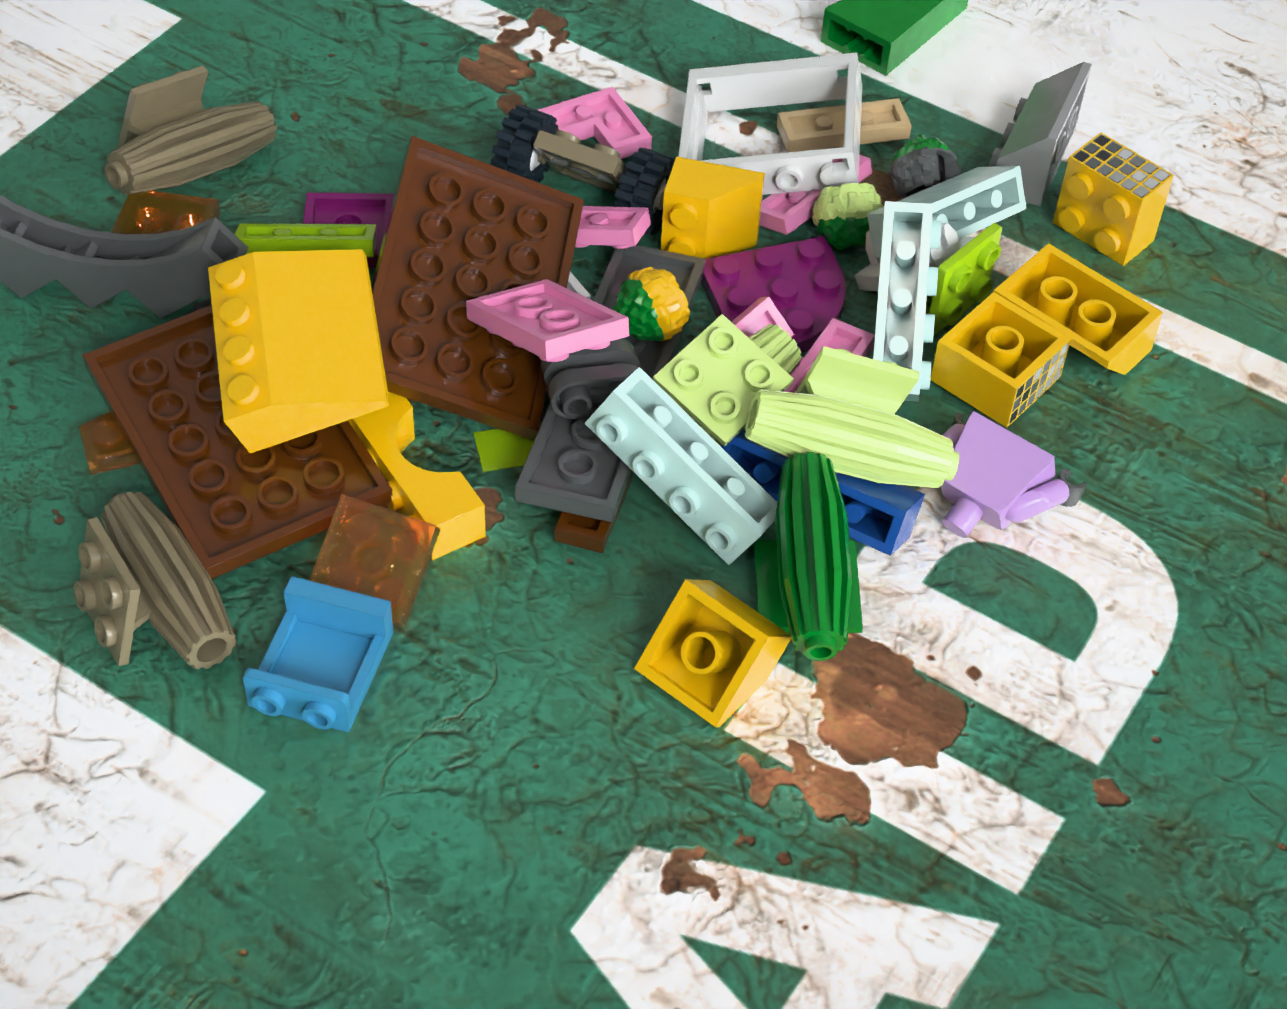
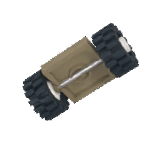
M516 105L515 109L512 108L509 111V118L505 117L502 122V131L498 130L496 138H498L497 145H493L492 153L495 156L491 159V165L540 183L544 179L543 172H548L549 167H551L558 174L614 193L615 197L618 198L613 203V207L648 208L651 224L645 234L652 235V233L658 231V226L662 225L664 190L676 158L641 147L638 149V152L635 151L632 154V162L628 161L625 164L619 158L621 154L618 151L602 144H596L594 149L580 144L581 140L575 135L558 130L557 120L553 115L524 105Z

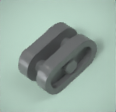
M621 338L610 341V345L603 349H583L569 353V357L563 361L547 362L541 360V370L545 383L548 386L552 408L557 415L567 419L591 417L606 398L640 367L635 347L629 341Z

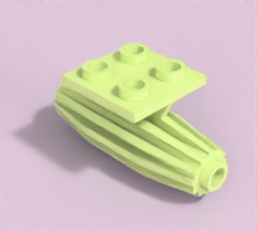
M721 314L655 374L653 381L720 446L722 444L725 447L745 428L751 402L758 390L783 392L793 383L794 378L790 374L802 358L800 355L801 350L796 345V341L789 336V333L782 330L778 325L768 324L747 337Z
M823 346L795 393L758 390L751 402L745 426L746 439L790 459L798 453L807 454V452H813L814 454H823L827 459H831L836 473L875 483L939 488L944 484V480L951 481L954 478L959 464V453L954 451L951 439L895 415L919 380V371L901 367L893 362H882L855 355L844 349H833Z

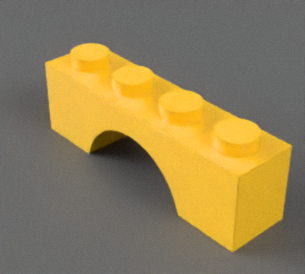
M388 392L390 406L348 420L392 488L391 502L386 505L392 512L398 510L403 517L405 530L414 545L421 544L430 558L435 560L486 537L485 505L460 471L433 472L424 470L411 464L401 455L404 449L415 439L413 406L406 397Z

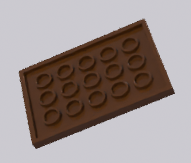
M412 136L406 147L371 285L388 392L532 440L539 431L547 385L541 370V359L532 352L516 347L509 340L497 334L489 333L486 328L468 320L466 301L545 279L567 288L584 199Z
M212 305L82 355L89 375L172 522L181 530L211 579L391 502L392 488L348 420L253 453L248 452L223 420Z

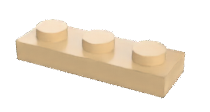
M899 98L862 103L860 144L910 138L912 125ZM845 105L778 113L777 128L787 152L844 147Z

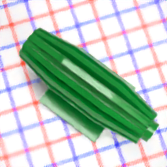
M798 453L793 458L785 460V464L782 465L775 515L776 540H756L754 542L757 612L787 633H790L796 651H801L808 659L824 661L833 658L837 651L840 652L844 649V645H847L848 633H862L863 624L856 542L849 539L848 515L831 459H827L825 455L820 453Z

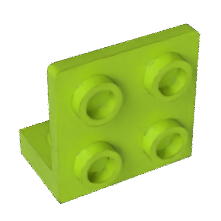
M995 222L939 266L936 296L927 295L925 314H935L933 336L945 326H952L957 323L967 308L975 302L981 303L991 292L994 284L993 279H991L994 264L1001 253L999 241L1002 227Z

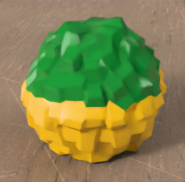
M652 267L643 268L639 271L635 270L628 275L625 282L620 283V292L616 296L617 300L613 307L614 311L629 318V335L643 341H665L671 339L673 335L682 331L683 325H685L688 321V316H690L687 298L683 290L679 288L674 275L665 269L658 270Z

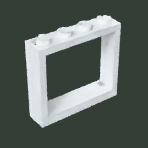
M858 53L689 69L678 157L765 173L763 195L822 190L829 186L840 187L846 183H858L862 81ZM848 69V76L838 77L837 70ZM710 83L711 90L702 91V86H699V84ZM846 99L844 147L702 160L708 112ZM843 158V162L833 163V159Z

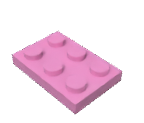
M548 279L466 301L468 320L486 328L489 333L497 334L509 340L514 346L532 352L539 356L541 360L547 362L563 361L569 357V353L583 349H603L610 345V341L629 336V318Z

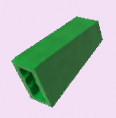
M841 0L824 9L820 42L843 54L858 53L860 63L887 76L966 10L969 0Z

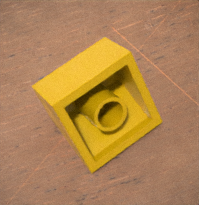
M676 156L664 190L661 250L707 259L742 252L756 246L759 234L765 173Z
M685 579L634 669L711 725L720 727L767 681L790 642L791 635L712 580Z

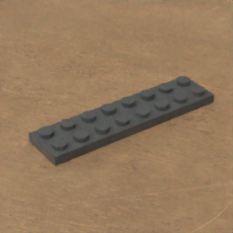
M639 245L625 249L615 248L593 301L613 310L617 300L616 296L620 292V283L625 282L628 275L635 270L639 271L643 268L652 267L658 270L665 269L674 275L679 288L683 290L687 298L688 308L691 311L703 279L706 259ZM683 325L682 331L665 341H643L635 339L632 335L622 339L632 343L640 362V368L653 380V376L674 358L685 325ZM550 403L515 486V501L613 523L632 470L584 424L590 417L577 419L563 418L554 412Z

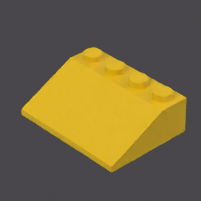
M363 249L251 252L208 268L223 420L249 453L390 406L367 257Z

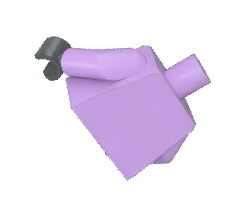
M975 411L972 412L966 424L963 423L964 414H955L953 425L942 435L953 441V449L959 453V464L954 478L951 481L944 480V484L941 486L943 496L954 504L942 520L943 525L951 532L962 538H967L979 519L996 529L1002 530L1011 522L1020 523L1055 506L1073 507L1077 505L1087 484L1085 482L1080 485L1069 483L1068 480L1072 472L1067 468L1062 469L1058 478L1053 480L1055 477V456Z

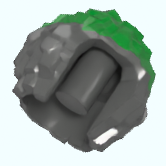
M920 134L911 141L906 142L900 150H897L889 170V177L896 193L900 194L903 199L958 176L961 168L957 163V156L949 150L947 145L936 137L926 138L923 134Z

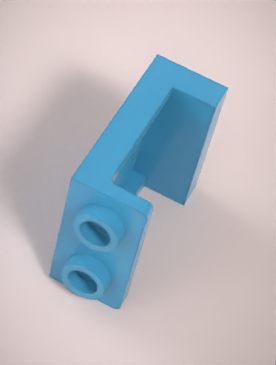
M291 576L283 592L286 613L258 670L247 668L243 676L247 704L249 707H253L265 715H283L306 721L309 725L318 729L326 730L333 728L349 733L394 633L391 601Z

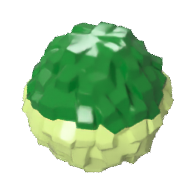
M846 183L840 187L829 186L820 191L817 201L814 202L813 223L816 225L820 235L824 236L826 241L835 246L838 251L853 246H865L866 232L869 231L867 214L884 206L881 202V196L877 194L872 184Z

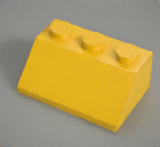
M1049 243L993 290V292L1071 338L1069 345L1107 369L1126 375L1152 350L1163 314L1159 309Z

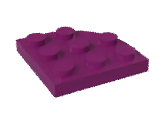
M824 236L707 258L701 281L717 318L723 314L731 322L760 297H769L793 331L794 335L791 338L796 341L801 354L811 349L832 318L837 320L841 318L846 292L843 272Z

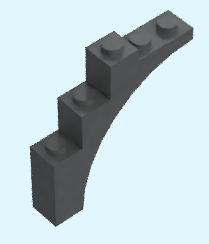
M0 195V281L21 299L56 279L90 309L127 290L157 317L162 319L210 293L209 267L245 255L248 247L216 217L189 228L159 234H118L89 230L53 220L17 205Z

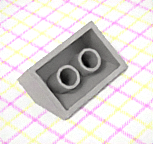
M1079 63L1035 83L1028 99L1021 97L1013 118V122L1016 123L1008 122L1001 141L1003 149L996 147L993 152L989 167L1020 166L1026 203L1040 207L1076 131L1092 67L1091 63Z

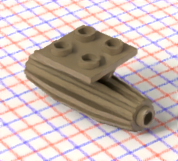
M204 65L187 71L176 72L172 76L151 83H142L130 89L117 149L110 152V155L107 156L108 163L104 168L106 179L111 187L122 191V194L132 195L178 187L236 165L273 142L277 135L275 134L277 127L274 123V116L269 112V108L266 105H262L260 101L211 107L203 110L201 97L208 75V70Z
M126 492L114 496L104 507L105 512L101 514L102 524L97 517L87 519L85 539L83 543H80L78 549L81 563L79 581L74 583L76 604L80 611H87L94 624L96 638L100 646L109 649L118 666L129 664L134 630L149 620L154 629L189 666H192L194 669L202 667L208 669L214 664H220L226 656H230L233 652L232 648L236 646V636L219 590L192 550L181 530L147 496L141 492Z

